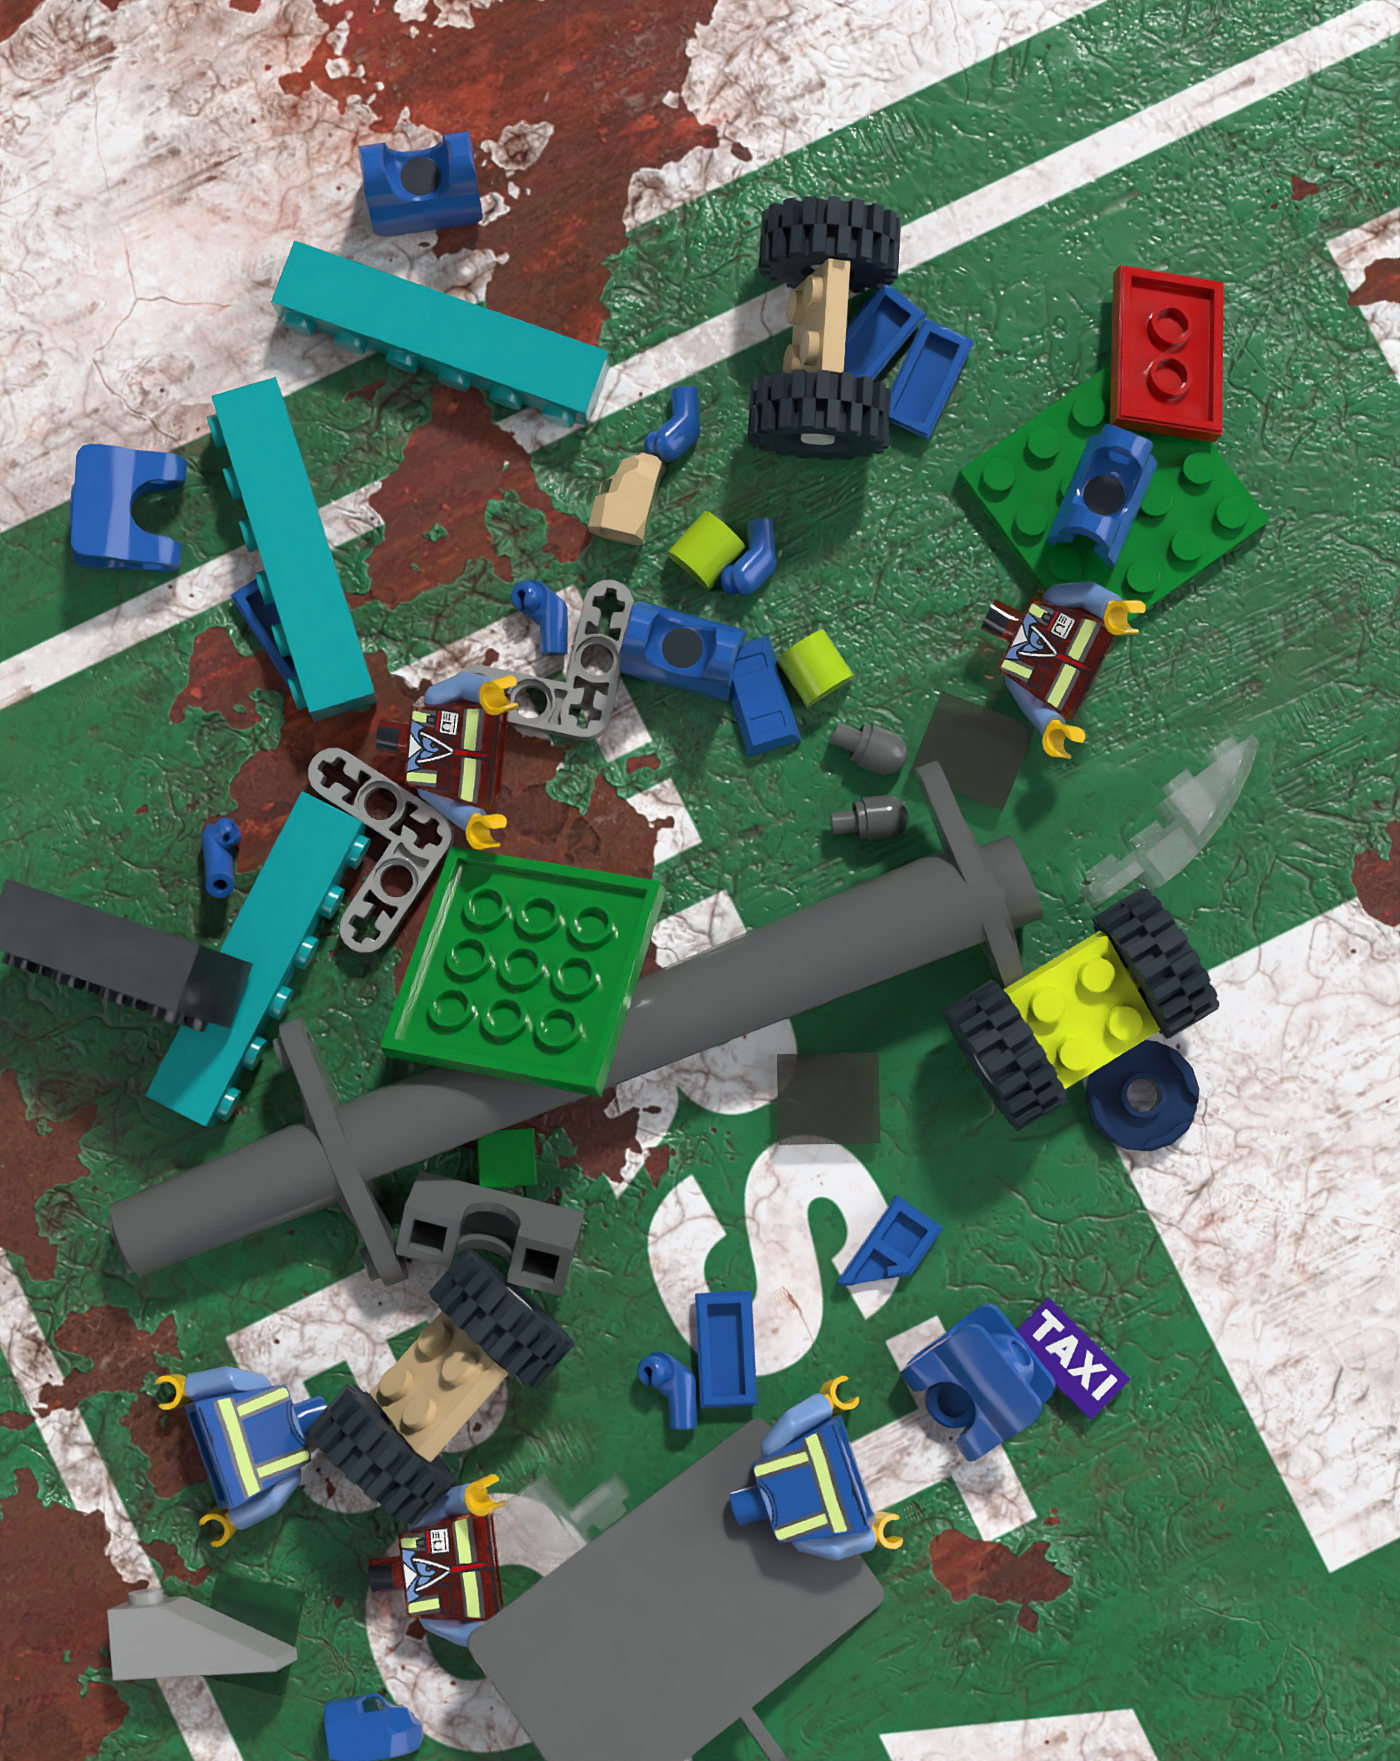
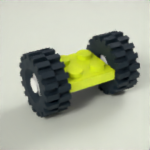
M1142 887L1094 916L1092 921L1095 934L1007 988L1001 989L996 981L990 980L942 1009L945 1021L949 1025L953 1037L958 1042L960 1050L969 1061L975 1075L978 1076L989 1097H992L1001 1114H1004L1008 1123L1016 1131H1021L1066 1103L1068 1100L1064 1092L1066 1088L1157 1032L1163 1034L1167 1039L1172 1038L1220 1007L1216 989L1210 984L1212 980L1207 970L1202 967L1201 959L1196 950L1191 948L1187 941L1188 937L1182 928L1179 929L1177 927L1174 917L1168 909L1164 910L1161 901L1156 896H1152L1148 889Z

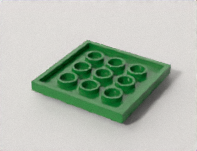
M1110 363L959 470L958 477L1043 592H1046L1047 589L1056 584L1092 581L1120 596L1123 601H1142L1146 607L1145 611H1147L1263 528L1270 520L1212 442L1121 428L1144 437L1153 443L1151 454L1157 461V468L1114 570L1104 566V560L1093 551L1096 541L1085 535L1075 533L1071 543L1057 542L1055 546L1045 543L1088 438L1091 435L1100 434L1104 425H1110ZM1128 612V623L1133 621L1142 613ZM1105 623L1091 650L1112 635L1107 630ZM1074 626L1072 630L1074 634L1078 629V627Z
M450 846L380 1045L381 1050L386 1057L601 1097L666 893L662 882Z

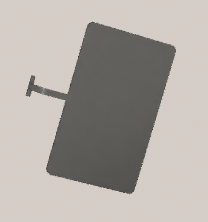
M754 1419L747 1422L469 1635L467 1646L470 1653L545 1761H686L738 1718L769 1761H790L783 1754L752 1707L878 1607L883 1601L884 1590L860 1554L832 1561L799 1552L792 1545V1542L779 1543L769 1518L744 1526L738 1524L731 1506L730 1493L758 1484L752 1464L762 1455L761 1441L771 1429L766 1421Z

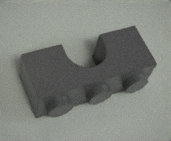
M419 1170L404 1207L395 1254L450 1268L455 1256L467 1248L485 1249L499 1254L508 1262L510 1266L507 1278L508 1283L563 1296L574 1260L584 1212Z

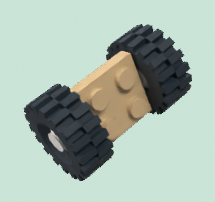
M804 196V201L789 198L784 199L783 204L775 202L769 205V209L763 210L758 270L764 278L770 277L771 282L775 284L786 283V287L795 289L789 295L786 310L787 322L793 324L792 344H789L785 351L783 371L772 372V376L763 374L758 376V380L753 379L751 382L747 440H749V444L752 446H759L760 450L766 452L776 451L777 455L788 456L792 454L797 455V458L805 459L820 457L821 460H833L835 457L851 460L855 459V456L867 458L872 457L873 453L881 454L884 452V449H887L891 390L886 388V384L882 382H873V378L866 376L855 378L853 373L844 372L849 290L853 293L865 292V288L878 290L883 288V284L890 286L898 278L901 219L896 217L897 213L893 210H884V206L877 203L864 205V200L853 198L850 201H842L839 196H828V200L818 199L817 196Z
M469 1248L463 1252L429 1291L430 1297L438 1304L437 1306L442 1312L432 1323L423 1329L419 1338L396 1364L384 1373L381 1381L373 1388L370 1394L366 1391L363 1392L358 1386H352L348 1383L308 1428L310 1437L316 1441V1446L320 1451L329 1456L328 1460L336 1468L341 1469L346 1474L345 1477L352 1484H357L367 1497L372 1501L376 1500L385 1511L391 1515L394 1513L400 1521L408 1522L412 1526L420 1522L455 1482L454 1474L450 1472L451 1469L448 1465L440 1460L439 1452L509 1374L508 1372L516 1375L523 1383L529 1384L535 1389L575 1345L568 1333L537 1302L526 1295L518 1285L508 1283V1277L499 1269L497 1270L489 1261Z

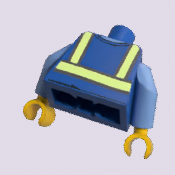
M230 1366L190 1373L187 1377L180 1374H172L157 1378L155 1385L170 1382L176 1388L175 1400L170 1403L159 1404L158 1406L162 1410L177 1409L184 1406L218 1504L217 1507H213L203 1516L199 1522V1525H203L208 1520L214 1519L220 1521L224 1526V1533L218 1535L210 1542L212 1546H222L235 1534L237 1529L244 1530L278 1513L301 1482V1467L311 1461V1454L305 1437L309 1436L310 1431L308 1428L327 1407L320 1395L293 1405L285 1384L272 1386L270 1380L262 1373Z
M840 1376L825 1382L820 1389V1393L813 1394L785 1411L762 1439V1455L752 1464L758 1484L730 1493L733 1513L740 1526L769 1518L779 1543L792 1542V1545L799 1552L832 1561L871 1551L875 1545L896 1549L903 1543V1538L891 1536L884 1538L883 1528L885 1524L891 1520H898L900 1517L888 1512L874 1513L842 1416L840 1414L832 1417V1413L853 1409L859 1403V1396L849 1399L844 1404L836 1397L837 1385L848 1380L847 1376Z

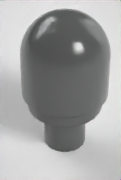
M837 722L829 740V743L851 751L849 760L856 762V766L880 775H890L899 771L907 759V747L904 740L898 734L874 724L871 726L863 724L860 730H856Z
M891 795L864 797L860 801H854L850 811L829 814L832 835L855 833L857 840H866V842L889 840L898 837L906 829L909 820L905 804L897 797Z

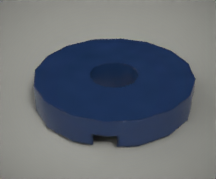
M1144 1040L1089 1074L1086 1080L1085 1103L1091 1122L1106 1140L1126 1150L1154 1151L1172 1145L1189 1130L1197 1111L1200 1088L1192 1066L1179 1051L1158 1041ZM1137 1079H1146L1155 1086L1157 1091L1155 1105L1145 1112L1135 1110L1127 1099L1128 1088Z

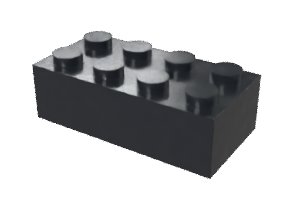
M9 879L6 880L0 896V950L5 952L1 963L48 977L49 980L96 994L97 997L126 1007H132L144 1011L147 1015L204 1033L209 1023L231 1028L253 963Z

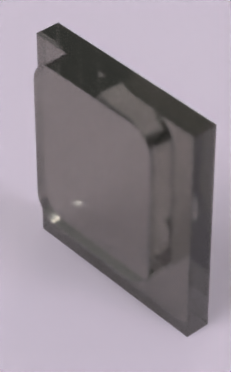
M942 691L909 775L916 777L915 768L937 760L943 769L952 792L1003 811L1035 727Z
M879 1053L777 1054L778 1145L880 1143Z

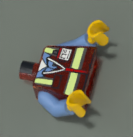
M1092 581L1056 584L1046 591L1038 590L1031 599L1025 613L996 599L991 605L981 629L1010 643L998 668L1005 674V685L1020 709L1043 736V748L1050 756L1071 759V755L1065 751L1063 745L1066 736L1072 741L1084 742V731L1079 727L1065 725V718L1073 721L1116 635H1137L1139 633L1138 629H1134L1129 625L1127 614L1128 612L1145 613L1146 607L1142 601H1123L1120 596Z
M461 672L430 686L425 696H421L412 705L409 722L381 718L376 735V750L406 755L404 782L411 787L417 788L418 794L422 799L464 830L467 841L474 849L499 848L501 844L492 838L490 828H505L507 820L501 814L487 815L483 809L492 810L501 797L509 711L519 707L518 703L510 702L511 694L504 693V689L517 685V680L512 675L494 679L475 673Z
M490 1474L473 1483L449 1487L417 1525L412 1526L408 1523V1527L402 1529L399 1533V1556L375 1558L368 1561L369 1582L372 1594L404 1590L408 1617L419 1618L424 1629L463 1647H468L467 1640L472 1631L504 1608L493 1511L504 1507L506 1501H492L487 1494V1486L499 1481L496 1474Z

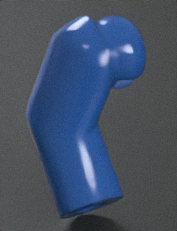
M680 386L671 389L672 418L659 428L658 432L653 431L646 436L644 441L646 454L654 455L661 461L671 462L679 459L697 442L700 436L698 388Z
M755 519L745 522L748 551L734 565L727 566L720 575L721 585L728 594L736 595L740 593L742 595H749L754 593L774 573L776 554L773 520Z
M530 580L517 583L511 592V602L516 609L540 626V655H568V608L565 601L539 581Z
M221 818L214 825L208 823L201 835L206 890L210 895L217 898L227 897L234 890V860L231 847L240 843L242 834L237 824L230 818Z
M653 1352L649 1356L644 1357L638 1365V1377L644 1385H651L668 1398L669 1428H697L696 1379L694 1374L670 1354Z

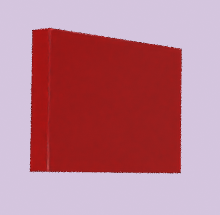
M1120 265L1113 273L1110 425L1215 442L1222 436L1224 282Z

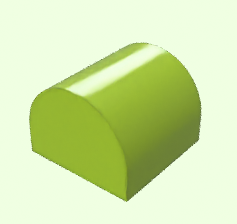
M704 511L667 551V555L709 591L720 579L722 571L727 566L733 565L745 552V545L720 519L710 512Z
M824 629L802 639L777 659L778 665L807 708L854 678L853 673Z

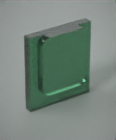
M218 1571L210 1608L295 1647L306 1591L225 1571ZM291 1663L272 1672L201 1676L283 1696L286 1692Z

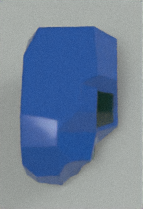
M379 1693L328 1700L325 1704L324 1723L331 1761H375L392 1758L416 1751L424 1738L422 1721L417 1719L404 1705H393Z

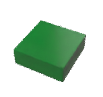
M534 1128L499 1130L477 1139L480 1186L496 1188L537 1185Z

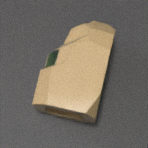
M641 453L622 460L616 473L601 483L599 493L595 496L588 525L590 533L630 545H643L662 471V461L658 457Z

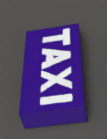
M1046 1297L1016 1328L1020 1336L1053 1376L1056 1382L1055 1385L1090 1420L1130 1380L1049 1297Z

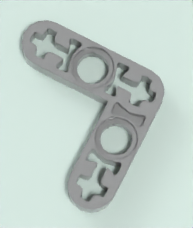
M602 580L595 583L587 591L582 606L566 683L484 665H470L462 668L457 674L470 672L494 679L509 675L514 676L517 680V685L509 687L506 698L511 703H515L518 694L527 688H537L546 695L547 706L540 716L526 718L520 715L516 709L507 712L506 725L581 741H591L599 738L607 731L611 722L621 676L619 669L621 657L619 651L631 608L634 604L630 590L618 581ZM607 593L616 594L618 604L625 607L623 613H613L609 626L610 633L621 632L618 641L604 634L586 635L589 626L599 631L602 620L601 610L593 607L595 601H605ZM603 646L612 653L614 657L613 665L607 673L592 675L583 669L581 658L588 648ZM576 680H580L592 687L609 686L607 695L595 691L593 700L594 711L602 714L599 721L591 720L587 729L579 728L577 718L570 715L572 708L578 709L583 706L586 694L585 688L574 689ZM505 713L499 714L500 724H504ZM492 715V722L496 723L497 715Z
M328 748L319 752L310 763L308 778L312 787L322 797L351 816L363 821L368 827L391 841L340 921V934L348 947L362 954H374L383 950L391 941L447 856L450 846L454 842V830L450 821L426 802L347 751L339 748ZM340 760L346 762L343 768L344 773L358 784H360L363 774L371 777L358 790L354 805H349L345 802L353 793L343 785L335 782L329 789L324 787L327 778L321 770L326 763L335 767ZM379 789L391 791L397 799L395 813L385 820L371 818L366 810L368 796ZM409 804L418 807L410 817L421 825L428 827L433 820L440 823L437 833L442 837V841L438 846L428 843L424 849L418 848L417 844L420 838L414 831L404 825L400 836L392 832L404 820ZM394 866L407 868L413 876L411 890L402 897L388 896L382 888L384 873ZM371 892H373L383 903L398 908L393 918H390L385 911H382L375 922V927L381 931L379 937L376 940L366 937L360 944L355 940L358 931L352 924L357 917L365 920L368 919L376 908L374 904L366 902Z

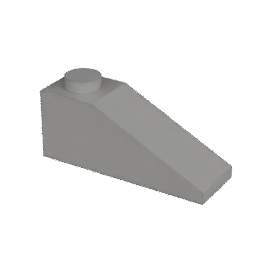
M162 1588L129 1592L127 1602L107 1610L113 1680L272 1672L297 1660L296 1647L188 1597L163 1598Z

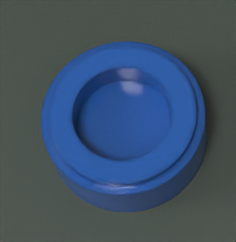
M938 1382L926 1388L924 1395L925 1406L930 1416L938 1424L956 1429L965 1427L975 1420V1403L970 1394L961 1386L952 1382Z

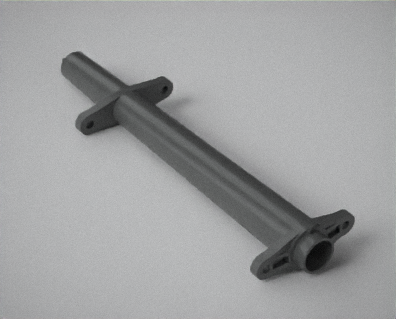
M935 760L915 768L917 781L942 850L638 978L604 1089L977 944L981 945L1000 988H1007L1025 977L1014 930L1043 918L1037 891L1018 847L1009 835L979 846L960 812L939 762ZM300 1016L279 1025L281 1037L273 1039V1046L284 1071L294 1070L300 1086L305 1119L111 1203V1216L106 1220V1223L127 1273L134 1272L138 1277H142L339 1203L361 1233L367 1246L360 1249V1255L368 1276L372 1281L381 1278L383 1284L389 1287L409 1279V1273L404 1256L395 1254L398 1241L373 1179L589 1095L439 1066H430L342 1104L310 1029L303 1017Z

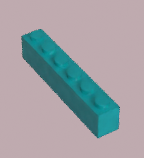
M295 240L271 300L278 317L282 318L281 324L294 332L306 336H312L314 330L333 336V342L347 351L364 354L366 348L387 355L385 361L398 369L416 373L418 367L435 372L438 374L437 379L449 387L461 391H468L470 385L491 392L489 398L502 406L519 410L521 405L525 404L542 410L541 416L545 420L566 428H572L574 422L588 427L610 368L609 351Z
M276 377L212 395L216 414L207 416L208 424L216 448L227 446L232 466L223 468L224 476L232 500L243 498L249 518L239 520V524L249 553L257 550L260 552L265 570L257 572L255 575L265 605L275 602L281 623L271 625L281 658L291 655L295 665L297 676L288 678V682L297 710L308 708L313 721L316 722L378 703Z
M303 791L301 792L219 951L253 963L231 1028L209 1023L204 1033L181 1025L145 1094L146 1097L205 1127H215L219 1119L226 1122L230 1118L242 1094V1091L235 1088L245 1068L253 1071L266 1049L268 1041L261 1038L271 1017L279 1020L289 1005L294 990L287 986L296 968L299 967L304 970L316 952L319 939L313 937L322 917L331 919L343 899L345 889L339 887L348 867L358 868L369 848L371 839L364 836L369 827L363 821Z

